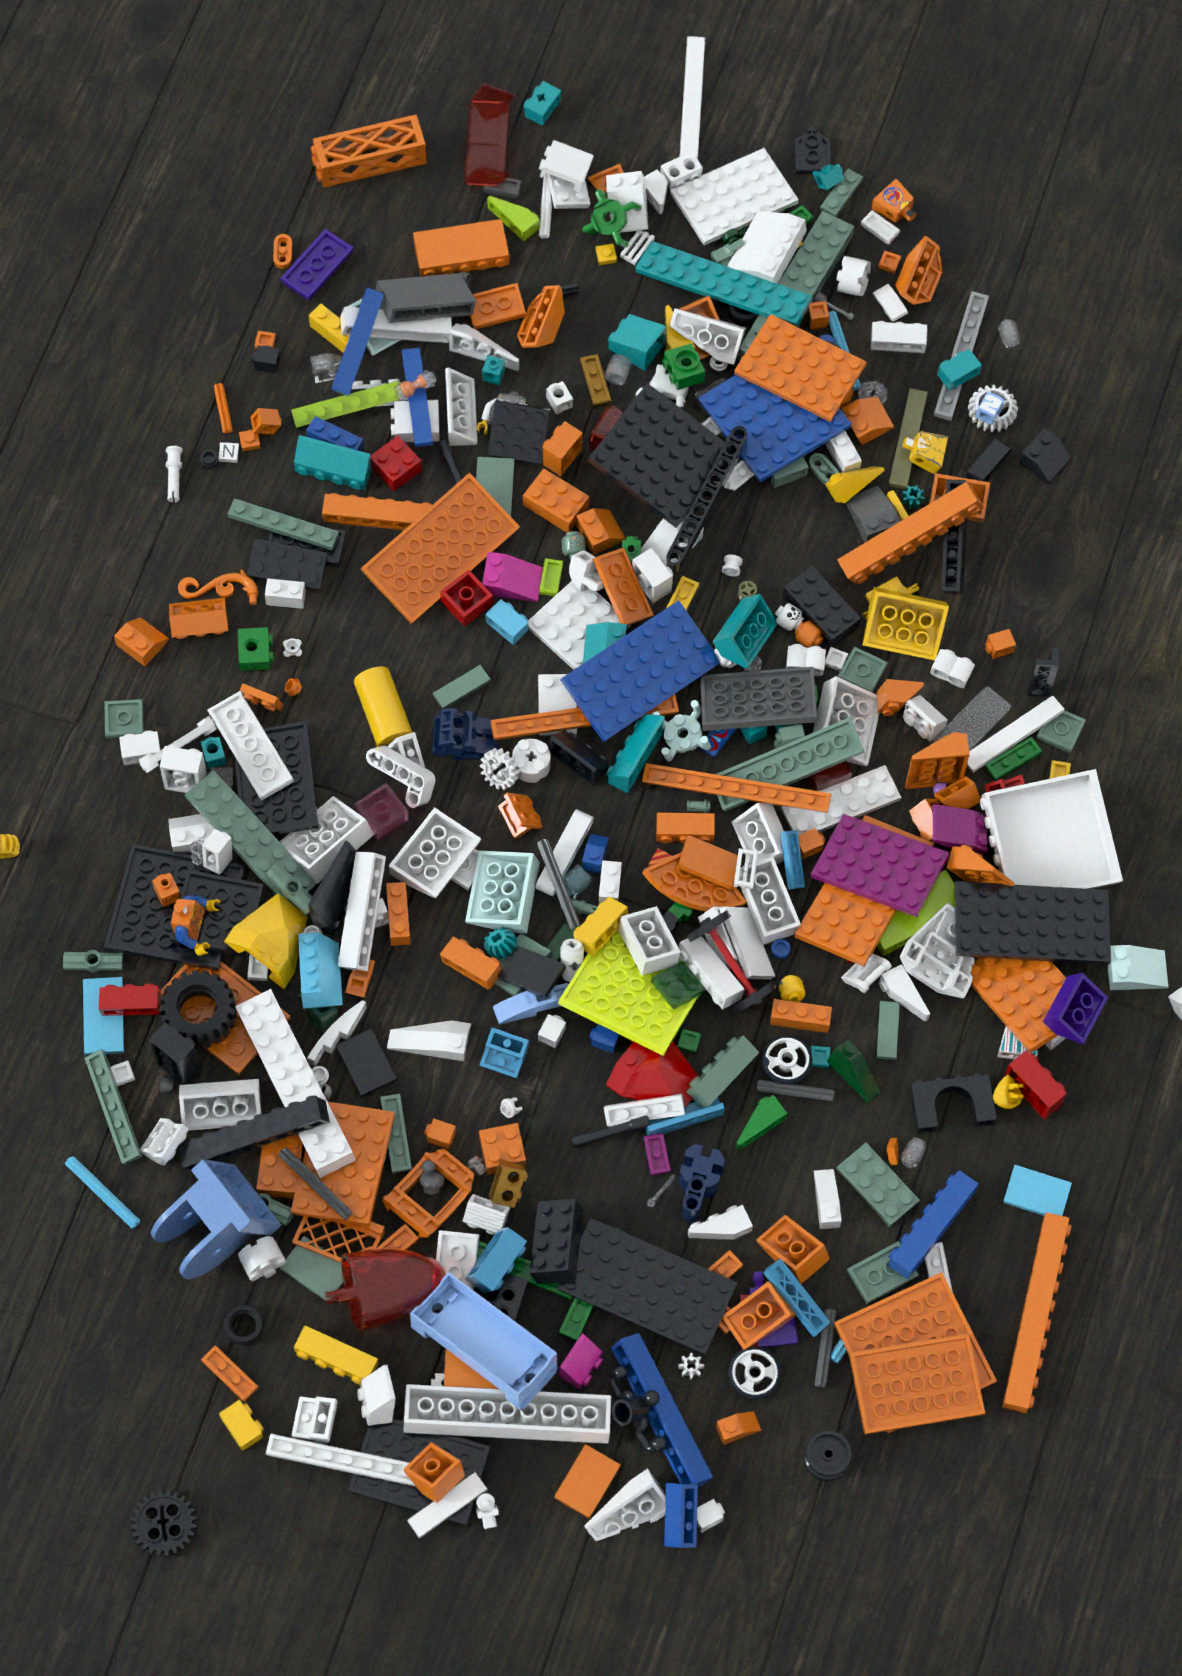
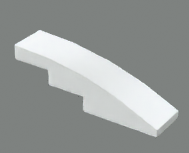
M360 1001L330 1026L307 1057L308 1064L316 1067L324 1051L332 1054L341 1038L348 1040L367 1009L365 1001Z

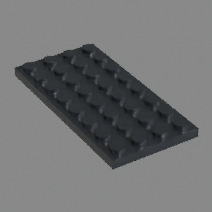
M955 881L956 956L1108 965L1111 963L1108 890L1031 885L1007 886L996 883Z
M590 1218L580 1239L576 1281L560 1282L557 1291L705 1356L738 1282Z

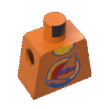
M897 179L873 199L872 210L894 223L898 222L902 217L911 222L916 216V213L911 210L914 201L913 197Z

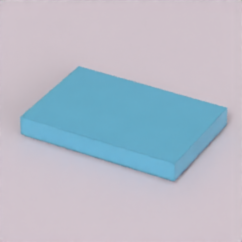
M1014 1165L1003 1203L1043 1216L1046 1212L1062 1216L1072 1183Z

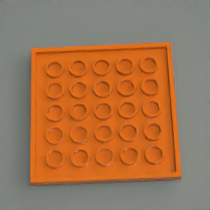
M942 1272L834 1322V1326L848 1354L969 1334L980 1390L997 1382Z

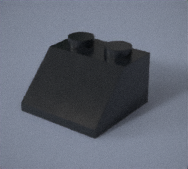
M1044 428L1022 452L1020 464L1049 484L1071 460V457L1060 439Z

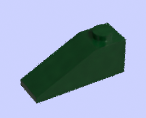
M849 1040L836 1047L827 1062L867 1103L880 1094V1091L862 1053Z

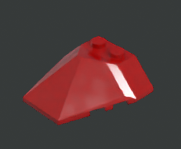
M673 1041L664 1056L633 1042L617 1061L606 1086L621 1097L632 1098L638 1101L682 1094L684 1108L686 1109L693 1100L686 1091L691 1087L689 1083L698 1075Z

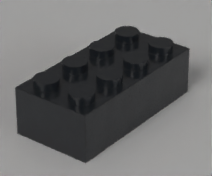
M813 566L784 586L782 597L802 611V617L805 622L811 621L821 629V637H823V641L829 648H833L859 628L861 621L859 615Z
M164 1022L149 1039L156 1065L180 1085L191 1084L202 1072L198 1060L199 1056L194 1046L195 1043L186 1036L184 1038L179 1034L180 1030L173 1024L169 1026Z
M576 1199L538 1202L529 1272L537 1284L576 1281L583 1209Z

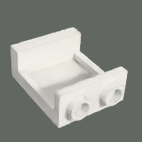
M553 140L551 147L547 146L544 156L547 157L546 160L542 159L539 169L542 170L540 177L543 178L545 173L574 183L573 190L580 192L594 155Z

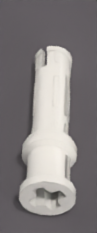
M169 446L166 448V453L168 454V461L166 462L168 469L167 500L173 502L174 495L175 502H178L179 470L182 468L180 454H182V448L179 446Z

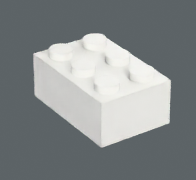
M175 745L164 747L160 770L166 790L187 793L207 776L203 752L197 749H181Z
M657 906L621 916L618 930L641 975L678 964L681 952Z

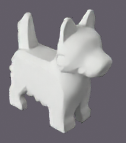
M657 364L656 373L650 385L665 397L676 400V405L683 408L689 387L677 390L675 384H671L669 374L665 373L663 365ZM639 388V390L636 392V396L643 388Z

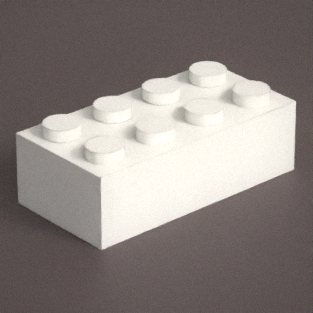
M770 857L756 863L753 889H749V887L741 888V886L740 889L744 899L747 901V906L764 945L777 939L794 935L801 924L774 858ZM752 864L748 865L746 882H750ZM744 866L740 867L738 881L743 879Z

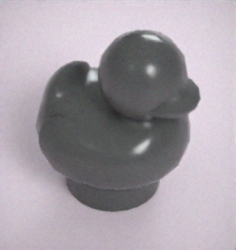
M426 1160L421 1165L424 1172L420 1175V1183L424 1187L425 1193L437 1194L444 1184V1177L440 1173L435 1172L436 1166L433 1161Z

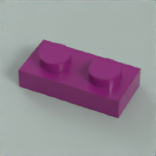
M663 1133L644 1136L643 1140L650 1175L656 1176L670 1173Z

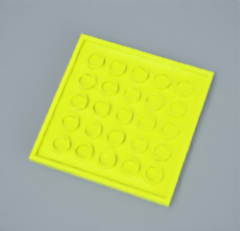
M618 930L594 956L589 953L587 954L559 999L558 1004L664 1056L702 992L703 987L697 977L691 974L688 966L680 959L676 966L641 975Z

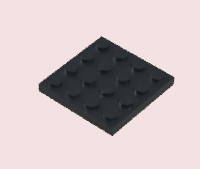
M187 870L180 899L189 895H196L206 898L207 901L218 899L221 902L214 903V907L219 909V911L211 912L206 909V906L204 907L205 912L197 943L207 942L210 945L208 950L247 957L248 952L246 950L238 953L226 944L224 940L236 924L259 908L264 884ZM172 929L170 942L182 944L177 941L176 935Z

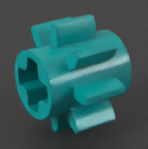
M917 485L915 487L907 486V492H902L903 504H907L909 509L911 507L919 508L920 503H924V490H920Z

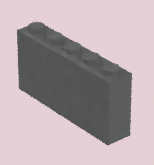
M460 273L379 280L375 291L384 294L380 306L389 323L473 315L476 304L473 294Z

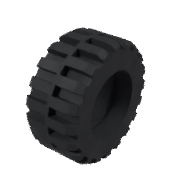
M192 970V974L189 975L186 972L182 973L180 979L175 977L171 981L172 986L167 985L164 989L165 995L161 996L160 1013L163 1024L166 1022L169 1026L171 1024L176 1026L180 1030L179 1034L184 1038L187 1036L195 1043L196 1049H200L201 1045L209 1048L213 1042L216 1045L222 1042L221 1037L226 1038L230 1034L229 1029H233L235 1025L234 1019L237 1018L234 995L225 980H220L219 975L214 973L211 976L209 971L205 970L202 973H198V970ZM194 996H207L216 1002L217 1010L208 1021L195 1024L187 1022L181 1017L180 1009L182 1005Z

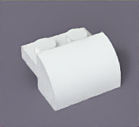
M160 1118L140 1151L151 1160L161 1165H166L168 1160L174 1157L178 1145L185 1140L189 1129L183 1124H175L169 1119Z
M299 1397L292 1437L294 1439L311 1440L315 1443H329L338 1401L323 1397Z

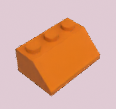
M935 473L930 503L946 494V480H966L973 487L984 506L980 509V513L975 516H968L967 520L983 522L990 482Z
M225 598L169 604L172 637L183 639L189 635L200 637L206 635V633L223 634L225 631H228Z

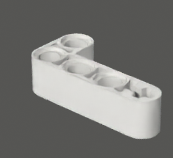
M384 745L367 751L366 759L370 765L408 786L405 799L410 807L415 808L430 801L435 785V776L431 771Z

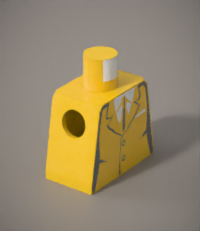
M919 432L914 439L906 437L902 447L911 450L910 462L935 474L942 467L948 437Z

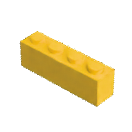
M304 1326L294 1346L298 1357L304 1360L312 1359L317 1366L324 1369L327 1366L341 1377L347 1375L352 1378L351 1380L359 1385H361V1381L375 1372L379 1364L377 1358L307 1326Z

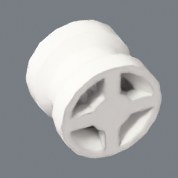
M726 555L722 572L728 576L740 575L739 566L742 565V558L736 555Z

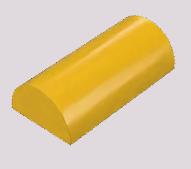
M374 667L357 675L354 679V685L377 747L390 745L397 737L412 733L389 669L387 667Z

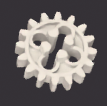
M494 748L485 753L484 757L481 758L483 763L480 764V767L484 769L481 774L486 775L484 780H489L490 786L495 784L496 789L502 787L503 790L515 784V781L518 780L516 775L520 773L515 768L518 766V763L513 762L515 757L510 758L509 752L503 753L502 748L498 751ZM505 763L506 767L501 769L497 774L493 773L494 770H496L502 764Z

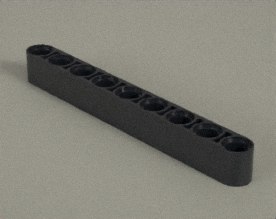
M736 426L730 432L667 552L666 566L673 572L679 571L683 567L747 444L748 433L743 426ZM738 435H740V436H742L743 438H742V439H737V438H735V437L738 436ZM728 451H734L735 453H734V454H728L727 452H728ZM726 466L727 469L722 470L719 467ZM717 481L719 484L713 485L711 482ZM706 496H708V497H710L711 499H710V500H704L703 498L706 497ZM702 512L703 515L697 516L695 513ZM693 527L695 530L688 531L687 528ZM686 543L687 546L680 547L679 544ZM673 558H677L679 561L674 563L670 560Z

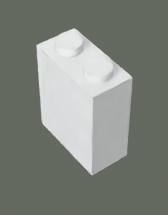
M427 400L433 441H439L438 400ZM394 401V408H391V419L395 420V424H391V435L399 436L404 442H414L409 401Z

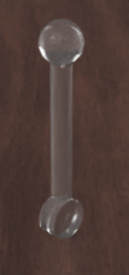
M671 1174L669 1180L656 1195L647 1200L649 1207H653L656 1199L670 1183L676 1181L677 1176L675 1174Z

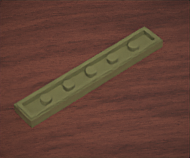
M911 388L909 390L888 486L907 489L912 462L909 460L911 450L903 448L902 444L906 437L914 439L919 433L928 393L926 391Z

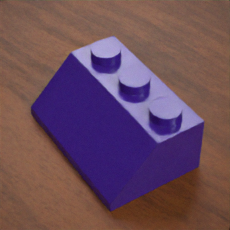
M1083 973L1067 976L1043 1023L1055 1034L1084 1044L1108 997Z

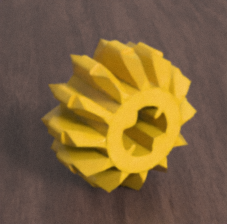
M10 834L0 835V859H10L17 856L20 849L17 836Z

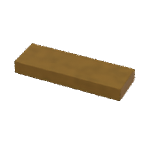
M598 354L580 358L593 407L611 404V398Z

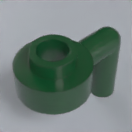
M744 227L738 231L736 228H732L726 231L721 238L725 245H731L740 238H743L748 229Z

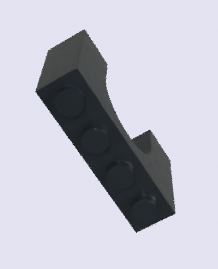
M975 1073L969 1077L956 1075L951 1079L938 1077L933 1079V1081L920 1079L910 1085L909 1091L917 1134L937 1131L938 1122L935 1101L939 1096L948 1092L959 1093L968 1099L972 1107L975 1127L995 1125L997 1118L989 1074Z

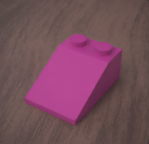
M488 552L482 584L495 597L538 602L543 567L507 554Z

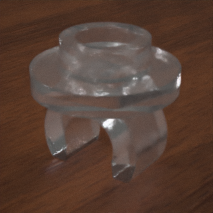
M476 1155L467 1162L469 1164L467 1168H473L478 1176L487 1171L480 1163L484 1159L483 1156L479 1158Z

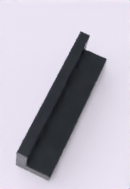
M1051 648L1048 660L1036 659L1027 688V696H1050L1059 668V648Z

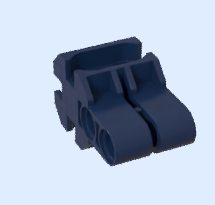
M455 708L441 709L439 711L440 716L434 717L432 753L437 757L444 758L447 754L453 755V760L469 758L481 760L488 751L494 748L497 751L499 750V741L493 740L490 725L492 719L477 717L472 711H466L464 714L456 713L457 709Z
M698 1144L686 1149L684 1164L681 1166L679 1185L685 1192L682 1217L685 1221L691 1223L699 1218L704 1198H709L717 1193L725 1162L721 1152L717 1149L712 1148L710 1157L700 1155L703 1146Z

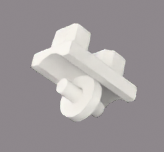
M483 1493L477 1499L478 1508H476L478 1519L482 1518L484 1529L496 1527L495 1515H499V1512L495 1505V1500L492 1495Z

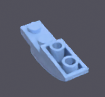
M568 983L554 986L547 999L525 991L494 1005L493 1010L499 1025L536 1016V1013L539 1011L561 1006L558 1004L559 999L566 990Z

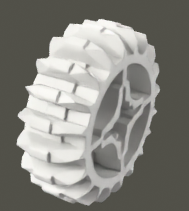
M986 385L984 389L979 388L978 392H974L970 398L968 406L969 417H972L973 423H977L978 428L983 426L984 431L989 428L991 433L994 429L1000 432L1001 428L1006 430L1008 425H1011L1013 420L1016 419L1017 401L1013 399V394L1008 395V389L1003 391L1002 386L997 389L995 385L992 388ZM987 392L997 394L1004 399L1003 407L999 414L1007 410L1005 415L1001 417L998 415L992 425L976 417L979 404L983 401Z

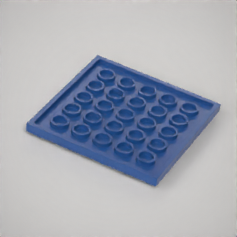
M737 375L698 397V402L726 439L734 427L743 426L746 428L748 433L747 444L740 457L760 483L851 428L852 425L840 408L833 420L829 422ZM738 435L735 438L742 439L743 437Z

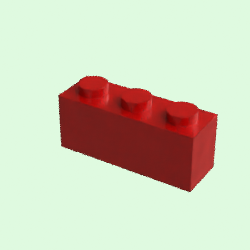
M127 984L125 987L106 985L105 987H99L98 1010L102 1016L160 1015L161 991L155 984H145L144 986Z

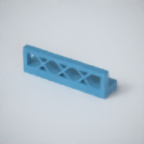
M718 1097L710 1106L701 1108L696 1102H693L686 1107L685 1115L649 1120L650 1126H647L645 1130L648 1136L665 1134L720 1117L724 1114V1105L720 1103Z
M781 1258L765 1269L764 1275L813 1337L830 1323Z

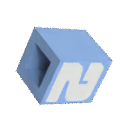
M987 392L978 407L976 417L992 425L1002 410L1004 399L997 394Z

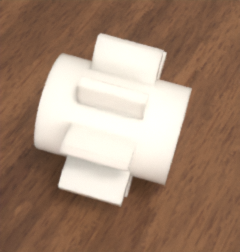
M690 1353L688 1358L682 1356L684 1364H679L678 1366L679 1369H683L682 1377L687 1375L690 1380H692L694 1375L700 1377L701 1373L698 1369H704V1365L699 1364L700 1356L695 1358L692 1353ZM688 1364H689V1365L695 1364V1368H694V1369H693V1368L688 1369L687 1367H688Z

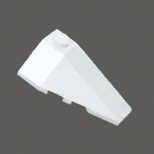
M676 308L670 323L671 328L691 340L715 359L735 364L746 328Z
M456 323L449 330L450 351L486 361L487 355L505 360L506 368L519 370V359L474 328L466 324Z
M451 1020L391 1029L387 1049L464 1061L471 1023Z
M646 1469L631 1479L585 1525V1528L594 1540L598 1541L619 1534L623 1529L632 1527V1529L639 1527L638 1524L649 1520L650 1522L657 1521L665 1516L666 1494L651 1472Z

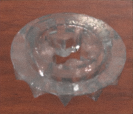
M868 380V382L862 383L858 392L859 399L871 398L870 392L874 388L877 394H874L873 397H878L882 404L886 401L887 389L883 383L881 384L877 380Z

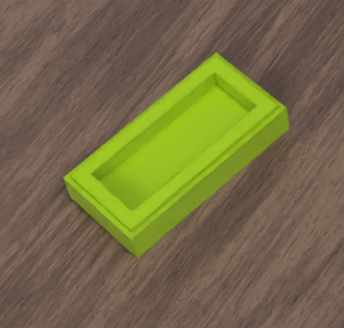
M545 558L539 594L554 597L558 594L563 561Z

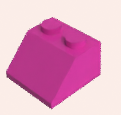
M581 1334L560 1366V1378L579 1390L583 1385L587 1386L592 1379L590 1374L593 1369L597 1370L603 1362L601 1358L602 1351L585 1335Z

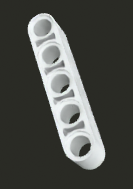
M577 809L574 811L553 851L562 878L565 877L594 820L593 816ZM545 866L535 889L553 897L556 891Z

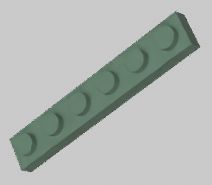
M235 498L228 512L229 518L329 550H333L339 536L338 531Z
M101 1049L85 1057V1061L122 1164L126 1165L142 1157L106 1053Z

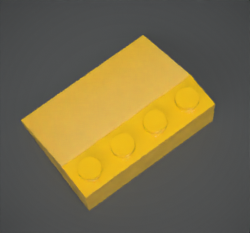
M874 587L869 604L863 645L935 660L949 606L947 602Z

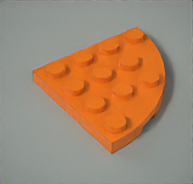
M681 853L654 864L642 872L646 879L662 894L692 909L708 911L714 906L743 907L747 903L739 890L734 887V883L729 890L677 868Z

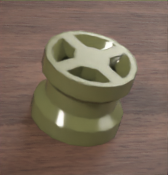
M744 581L740 584L738 589L740 601L742 598L757 595L755 583Z

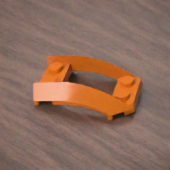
M445 1149L436 1150L434 1153L426 1152L416 1166L387 1196L383 1197L384 1205L387 1212L392 1210L419 1232L418 1237H429L471 1192L474 1173ZM426 1160L433 1161L436 1166L435 1169L459 1188L451 1200L434 1217L406 1195L420 1180V1175L424 1172L421 1165Z

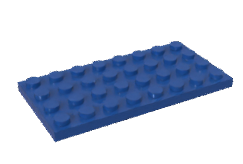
M678 600L562 677L560 681L604 742L716 667L720 662L711 645Z

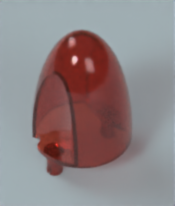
M376 1249L346 1253L341 1257L343 1287L339 1290L325 1292V1298L334 1296V1298L326 1299L328 1305L345 1301L349 1307L351 1319L356 1330L362 1332L389 1324L409 1315L439 1286L441 1280L446 1276L445 1270L434 1258L409 1250Z

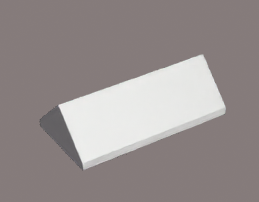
M446 368L449 446L476 445L478 443L474 379L453 369Z

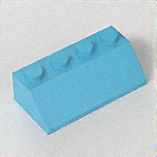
M318 932L298 934L303 1008L343 1005L340 967H338L339 943Z

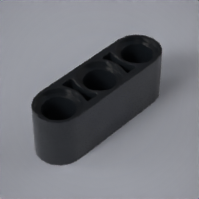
M996 438L969 468L965 477L986 482L1006 460L1012 448Z

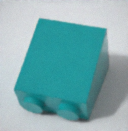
M629 314L626 319L621 320L617 331L610 334L608 338L609 350L645 371L665 345L666 326Z

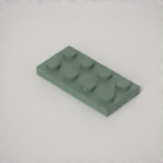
M867 1143L863 1144L836 1168L889 1227L895 1224L920 1201Z

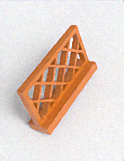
M303 1216L292 1244L361 1272H367L376 1248L385 1234L384 1226L372 1221L370 1226L332 1220L323 1221L322 1219H320V1223L309 1226L308 1217ZM330 1222L337 1223L339 1230L328 1234L325 1224ZM323 1226L326 1235L315 1239L311 1230ZM349 1229L355 1230L357 1237L346 1241L343 1232ZM307 1231L310 1232L313 1239L307 1243L298 1241L300 1235ZM341 1233L344 1243L333 1247L330 1237ZM368 1236L376 1239L373 1246L366 1249L361 1240ZM328 1238L331 1248L324 1251L319 1249L316 1242ZM359 1240L363 1250L352 1254L348 1244ZM346 1246L349 1255L343 1258L338 1257L335 1250ZM364 1253L367 1259L364 1267L356 1264L353 1257Z

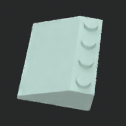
M478 852L466 923L491 929H500L503 926L506 929L509 928L513 933L527 934L540 864L534 853Z

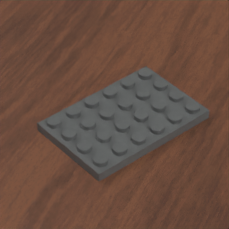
M813 666L702 675L703 731L817 722Z

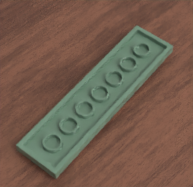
M849 717L715 775L787 786L863 754L865 751L853 721ZM717 795L724 812L750 802L749 800Z
M214 770L184 795L214 829L226 832L231 837L232 849L274 895L278 893L282 895V891L265 873L277 862L293 878L300 880L302 887L307 892L317 885L285 847ZM287 886L289 891L296 892L294 886Z

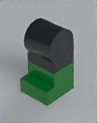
M677 902L673 904L663 916L671 935L674 934L675 928L682 920L688 923L692 918L693 911Z

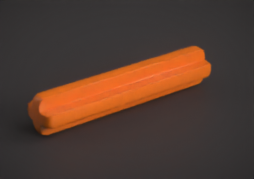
M222 383L215 384L214 390L222 430L225 434L231 433L233 430L224 385Z

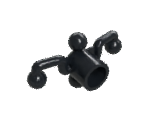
M624 1365L615 1366L610 1377V1385L617 1400L612 1408L614 1420L621 1426H631L634 1424L636 1427L635 1435L647 1452H662L667 1446L666 1439L662 1436H655L650 1443L643 1433L648 1428L647 1417L649 1416L650 1406H655L659 1403L660 1396L658 1392L649 1390L645 1393L644 1397L641 1395L634 1396L628 1390L622 1392L618 1381H623L628 1377V1369Z

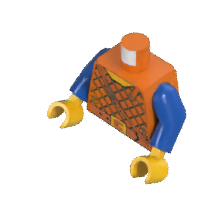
M189 895L183 899L176 900L171 926L177 941L191 949L195 948V953L201 956L208 954L204 949L210 948L207 942L197 943L205 912L204 907L206 906V909L211 912L219 911V909L214 907V903L221 902L218 899L207 901L206 898Z

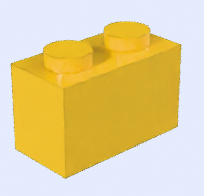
M238 1400L220 1412L219 1415L241 1450L244 1451L263 1438L261 1431L264 1429L258 1420L253 1421L251 1418L252 1411L247 1403L243 1405Z

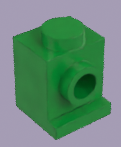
M629 536L626 537V540H622V548L624 547L632 565L633 559L641 554L642 542L638 540V537ZM630 546L635 548L633 552L628 551Z

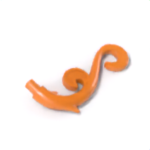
M241 570V574L228 573L216 577L195 593L187 592L186 588L189 585H194L198 589L200 586L196 579L186 577L178 584L179 594L185 599L201 596L216 587V592L220 597L228 598L234 593V586L230 582H238L245 586L242 589L247 591L250 605L257 604V596L259 595L257 585L243 570Z

